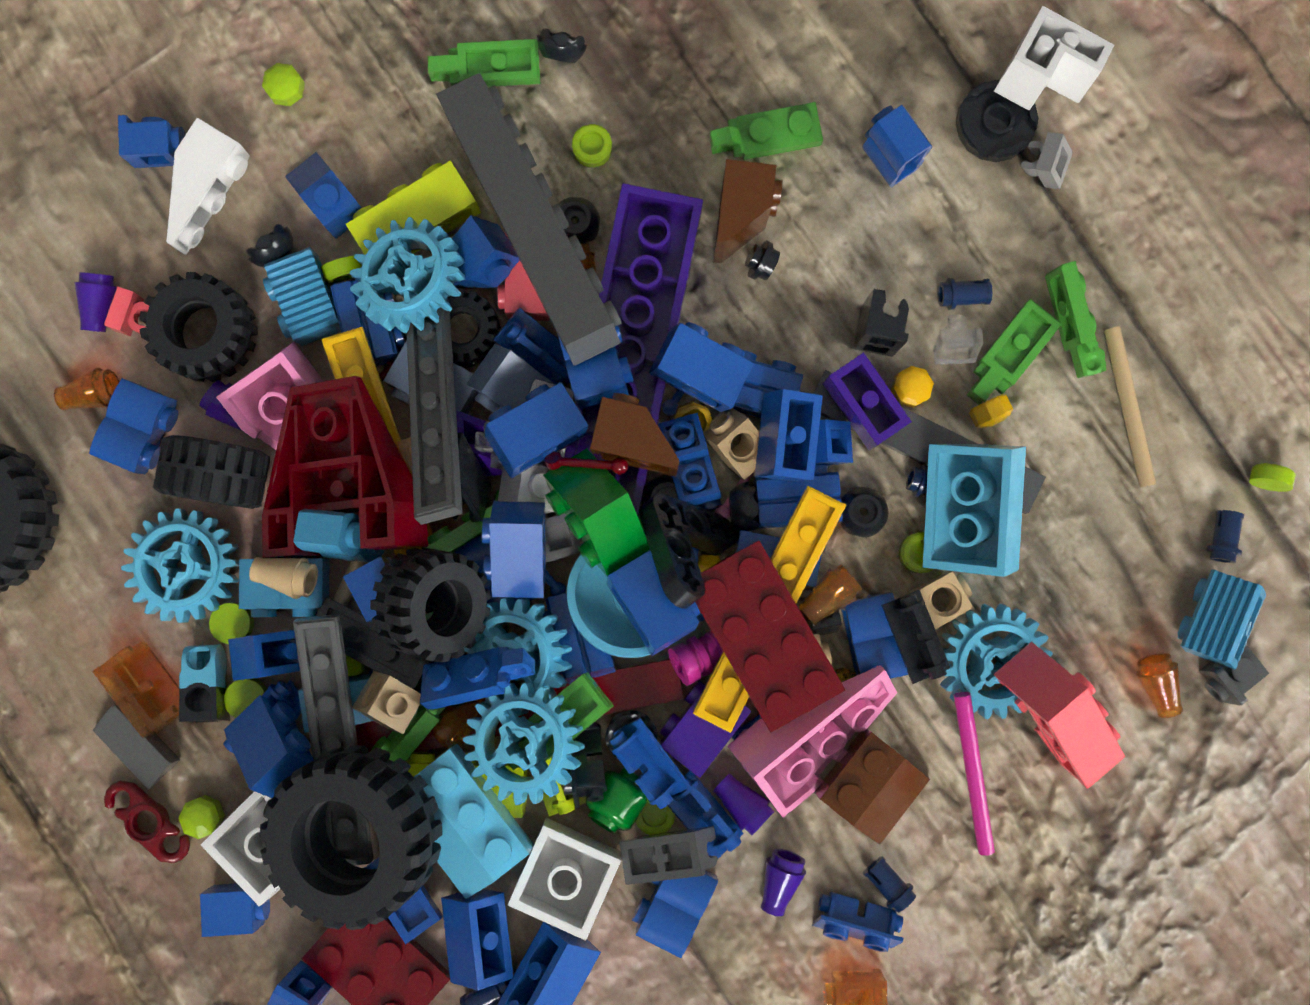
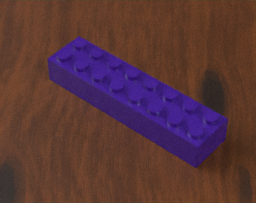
M622 183L601 281L604 291L599 293V297L603 303L609 300L612 302L622 323L619 325L623 342L616 345L619 359L627 357L634 381L626 383L630 396L639 398L638 404L648 409L658 425L666 382L649 374V371L670 329L679 324L702 215L703 199ZM575 403L589 426L583 438L566 447L564 457L571 458L586 448L591 452L590 447L600 404L580 409L577 403ZM628 466V470L621 475L608 470L628 492L639 518V509L642 503L648 470Z

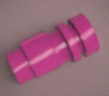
M711 630L700 638L693 636L686 640V644L681 642L668 649L671 664L680 680L686 686L700 680L701 675L704 677L710 675L723 652Z

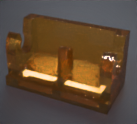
M145 641L138 643L134 647L130 645L125 647L92 671L141 738L158 734L179 717V686Z

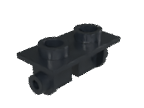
M920 590L881 605L912 684L929 677L931 680L945 676L947 674L946 670L950 669V666Z
M596 721L573 739V741H578L585 745L584 749L571 753L573 757L581 762L580 767L575 770L566 769L572 781L564 785L565 795H573L576 809L580 808L579 797L587 796V801L597 802L604 799L603 793L607 791L603 760L587 761L588 756L603 755L600 734L601 726Z

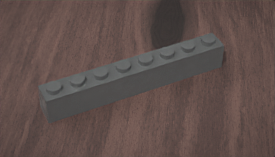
M478 73L436 93L454 133L573 365L576 366L620 344L621 342L615 327L622 323L617 311L610 300L603 303L598 293L604 291L602 284L593 267L587 270L584 269L581 261L586 259V255L576 235L567 237L564 229L569 227L568 221L559 204L551 207L547 198L553 196L542 173L534 175L531 168L537 165L527 144L518 145L515 140L521 135L511 114L502 115L500 110L505 108V105L496 86L493 85L488 88L481 74Z

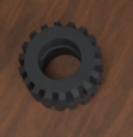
M186 272V279L176 274L169 277L171 284L168 286L160 282L154 287L159 293L154 298L149 295L147 296L144 303L149 305L148 312L141 311L139 319L146 323V327L139 330L141 338L149 342L144 347L150 355L157 357L155 361L176 374L198 382H204L205 379L212 382L221 380L222 373L230 377L237 373L234 368L237 363L243 367L249 359L244 357L247 350L254 352L256 343L250 339L251 336L258 335V327L251 323V320L256 319L253 310L246 306L248 302L243 296L223 281H219L214 276L206 273L201 276L196 272ZM213 308L217 317L216 330L213 336L204 345L188 349L183 338L186 321L193 313L200 309Z
M181 435L163 437L153 488L165 495L254 509L262 506L270 456L257 449L220 441Z
M425 547L421 549H407L406 555L398 553L392 558L393 565H385L380 571L383 578L381 582L375 581L373 591H377L376 599L371 600L370 609L375 610L377 614L372 618L374 627L381 629L378 634L383 642L390 643L389 647L396 651L429 661L447 662L450 660V657L459 658L464 655V647L471 649L477 643L476 635L483 634L486 628L483 624L485 616L489 617L491 608L486 607L487 600L491 599L490 590L484 588L487 582L485 574L478 572L479 566L474 561L467 560L466 556ZM436 587V608L432 616L426 621V602L431 591Z

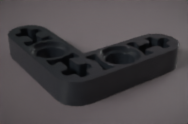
M657 493L640 507V519L665 595L675 606L687 609L704 596L706 591L693 548L721 555L737 542L738 535L735 528L731 526V522L721 514Z

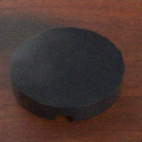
M999 80L983 82L972 89L960 105L956 119L958 137L967 151L979 159L991 162L1011 160L1023 152L1034 137L1039 120L1035 103L1030 110H1027L994 92Z

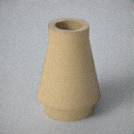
M256 557L251 564L249 576L252 582L261 583L293 599H299L301 596L309 597L313 593L318 579V569L315 564L309 563L307 558Z

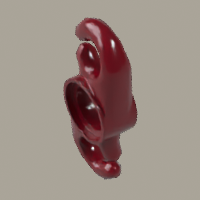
M120 780L112 783L104 796L105 807L111 809L115 806V796L118 792H128L130 796L129 806L116 808L114 811L115 816L124 821L128 836L134 841L139 842L160 862L174 864L183 860L190 848V840L187 835L180 836V846L176 852L169 853L164 847V839L166 837L177 836L180 833L179 827L169 821V814L166 808L154 801L134 782ZM143 810L152 812L157 818V827L153 833H145L138 827L137 818Z

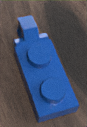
M496 647L463 655L459 658H451L447 662L438 661L423 665L420 704L427 710H434L504 694L505 687L510 686V680L535 675V658L531 657L524 648L509 649V647Z

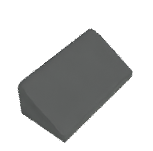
M126 701L114 703L93 729L94 733L148 790L180 761L178 756Z

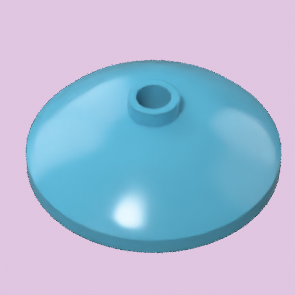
M580 555L572 567L567 584L568 609L579 633L595 648L613 656L639 658L651 655L607 586L608 577L597 565L590 568L582 555Z

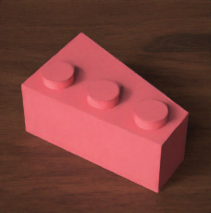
M1033 642L1029 643L994 673L1000 684L1006 686L1018 697L1014 703L1020 711L1025 713L1028 710L1037 724L1034 730L1060 765L1087 789L1125 757L1117 742L1121 738L1120 734L1105 720L1109 715L1108 712L1092 696L1096 692L1093 685L1081 673L1077 672L1075 675L1069 673Z

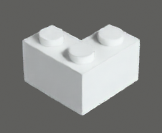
M1042 6L1018 45L994 92L1027 110L1031 109L1046 86L1079 103L1101 73L1114 44Z

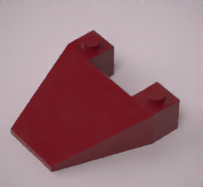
M351 376L290 387L262 513L263 558L323 557L320 553L303 551L293 542L298 513L303 509L344 513L359 512L360 549L401 550L428 547L427 524L421 525L414 518L413 477L361 377Z

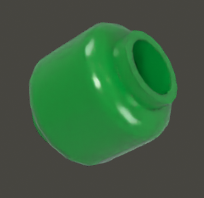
M625 768L620 773L605 771L607 791L603 793L604 799L597 802H589L586 798V805L590 810L587 816L594 823L612 834H616L618 830H630L647 804V797L635 782L638 776L634 773L629 774Z

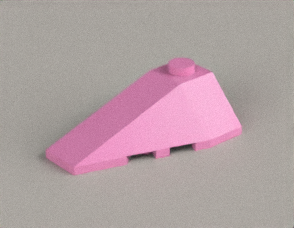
M292 342L216 398L242 431L254 439L258 437L276 450L290 387L323 382V380L296 343Z
M879 665L842 682L846 691L771 733L763 719L758 720L750 728L741 732L727 746L783 818L818 789L823 783L819 775L833 759L838 762L843 759L848 753L844 747L855 732L867 730L897 694L894 685L882 666Z

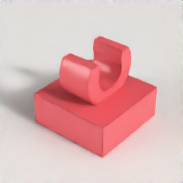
M117 286L104 326L130 337L133 330L140 334L139 329L145 328V326L139 325L138 317L141 311L148 312L149 305L143 302L144 299L135 292Z

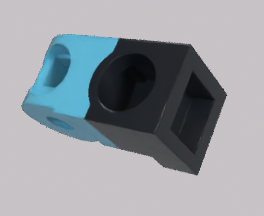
M221 644L186 646L183 649L181 672H179V722L230 721V714L224 705L227 659L224 647Z

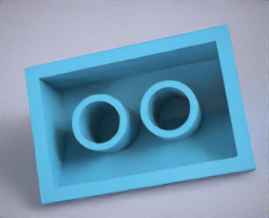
M929 444L923 568L1001 577L1019 570L1026 447L992 444Z
M455 744L415 775L414 778L421 775L428 784L423 788L427 797L434 796L439 808L433 813L434 819H440L442 822V836L435 841L440 843L441 846L437 862L463 897L467 899L495 882L528 856L534 844L504 804L498 800V796L492 788L488 791L483 790L485 779L482 775L472 777L471 774L476 767L471 761L465 760L464 756L466 754L458 744Z

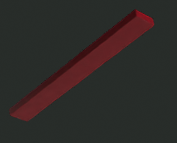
M670 659L617 669L614 673L593 677L594 681L614 705L604 715L684 699L680 678L676 674ZM567 683L566 686L553 689L558 695L570 684ZM486 698L445 707L438 715L440 721L414 752L465 743L463 742L464 737L476 733V730L466 723L467 719L473 717L482 718L475 706L477 703L485 702ZM529 710L528 713L518 717L524 716L528 720L535 712ZM375 721L355 725L358 745H365L368 748V753L381 737L385 736L387 738L393 731ZM500 721L496 727L494 737L501 736L499 728L502 724Z

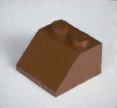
M726 159L713 263L724 262L766 228L769 216L776 217L783 180L775 179L777 165Z
M614 393L613 399L602 397L590 447L594 457L605 461H613L615 458L621 457L628 462V466L676 477L679 459L648 409L638 404L639 398L621 393Z
M867 729L857 735L847 748L848 753L840 762H836L823 779V783L814 793L837 814L880 845L930 779Z

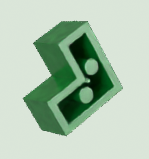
M587 448L571 457L597 460ZM561 466L543 475L550 489V492L545 494L548 503L557 516L566 515L564 519L569 529L578 540L582 539L583 543L578 546V549L590 568L597 565L608 577V575L650 551L647 538L628 492L607 469Z

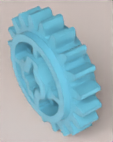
M408 217L405 227L402 228L395 220H392L390 233L386 234L378 227L376 229L378 240L375 243L366 239L363 241L365 247L369 250L367 254H355L354 258L362 264V267L350 271V275L358 281V283L350 287V290L359 297L356 305L375 324L379 323L388 331L397 327L402 333H407L410 323H412L422 331L424 330L425 317L428 316L432 321L438 323V308L446 311L452 310L450 303L446 299L448 296L458 297L461 295V292L453 283L465 280V275L457 268L465 262L459 253L456 252L459 248L451 237H448L449 235L442 227L437 226L435 228L427 219H424L418 225L412 217ZM411 250H427L432 253V256L424 258L422 255L415 256ZM391 292L394 295L403 296L404 301H387L383 295Z
M178 508L175 509L173 518L169 513L159 512V525L153 521L144 520L143 526L147 534H131L138 547L136 549H124L123 552L134 560L131 564L121 566V570L133 572L134 577L129 579L124 586L139 588L132 601L134 603L148 601L144 613L155 614L160 611L161 621H171L175 616L178 623L189 622L190 615L196 620L205 619V607L210 611H217L219 609L218 606L220 604L216 599L217 597L231 598L233 596L225 587V584L239 582L238 577L229 573L230 568L239 566V560L229 558V554L239 548L238 544H224V540L228 538L231 531L229 529L215 531L218 519L208 517L203 521V512L193 510L188 517L186 510ZM182 533L180 542L174 541L168 550L158 551L167 539ZM199 539L208 550L211 564L207 563L203 558L202 546L198 545ZM179 560L187 564L185 572L177 567ZM154 568L160 574L161 586L166 588L165 591L159 586L155 578ZM200 579L206 581L197 593L188 598L181 599L183 591L189 590L194 582Z
M513 597L501 599L500 604L497 602L487 603L486 607L491 609L489 617L485 616L483 621L486 628L483 634L476 635L477 643L471 649L464 647V651L471 654L496 647H509V649L524 648L531 657L535 658V675L514 680L523 679L525 682H532L534 694L540 687L549 686L548 700L550 701L556 697L557 694L553 688H560L567 684V681L559 672L572 668L569 662L561 659L562 654L572 651L571 646L560 645L559 640L567 634V630H553V625L556 623L558 616L554 614L543 618L545 605L541 603L530 608L529 598L517 599L516 603ZM510 622L524 627L527 631L519 636L514 632L506 633L502 626ZM486 697L485 702L491 704L489 697ZM514 708L518 716L529 712L528 709Z
M1000 603L996 611L991 606L982 604L981 616L969 610L966 612L968 620L966 624L955 619L952 621L954 628L957 630L955 635L942 634L943 639L950 644L949 648H943L950 669L946 670L947 674L945 676L948 677L940 685L947 692L952 691L949 698L953 702L955 693L970 692L973 712L975 713L978 710V714L985 719L991 717L993 710L999 717L1005 719L1008 706L1019 714L1022 713L1014 703L1018 697L1006 686L995 690L983 691L981 690L983 685L986 684L991 687L994 684L1000 683L994 676V673L1031 642L1050 657L1053 655V652L1045 647H1041L1048 640V636L1040 631H1036L1039 623L1031 618L1025 619L1026 613L1017 608L1011 612L1010 607ZM996 631L1010 632L1004 639L999 636L990 640L982 638ZM970 652V662L966 667L967 658ZM993 657L997 661L995 665L991 662Z
M532 682L522 683L520 691L512 683L510 686L505 687L504 695L490 696L491 704L487 702L476 704V710L482 718L473 717L467 719L466 723L475 729L476 733L464 737L463 742L474 745L475 751L468 753L464 758L467 761H478L479 766L474 769L471 775L472 777H478L483 774L487 776V780L483 785L484 791L499 786V801L508 798L512 792L515 805L524 803L528 794L533 804L543 800L544 792L549 797H553L559 793L556 782L561 785H567L572 781L566 769L575 770L581 765V762L573 757L571 753L585 748L583 743L573 741L572 736L582 731L583 727L581 725H569L568 720L574 716L576 710L569 709L564 712L560 710V706L564 701L563 695H559L550 701L548 700L549 686L540 687L534 694ZM514 708L531 710L544 720L540 723H532L524 716L519 718ZM500 721L502 724V726L499 728V732L501 734V741L498 748L495 750L494 736L496 727ZM553 734L554 753L548 766L545 761L548 757L546 744ZM526 736L530 743L522 750L518 742L523 739L522 737ZM514 763L520 766L523 771L529 769L533 777L517 775L508 770L504 765Z

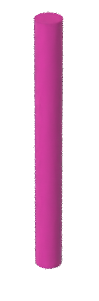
M958 692L954 694V702L978 854L987 856L995 853L971 693Z

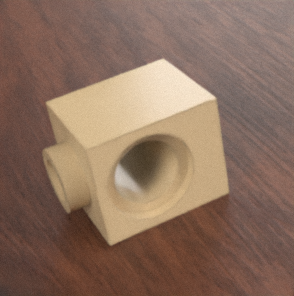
M734 408L719 414L712 420L710 428L704 432V437L726 466L743 480H746L756 469L759 431L748 417ZM741 434L739 444L731 448L733 438Z
M953 571L943 572L904 594L907 595L920 590L935 629L974 608L968 599L972 597L970 587L961 575L955 576ZM939 588L944 589L949 595V604L943 611H938L932 604V595Z
M373 671L354 703L353 709L390 730L404 734L420 706L421 693L390 675Z

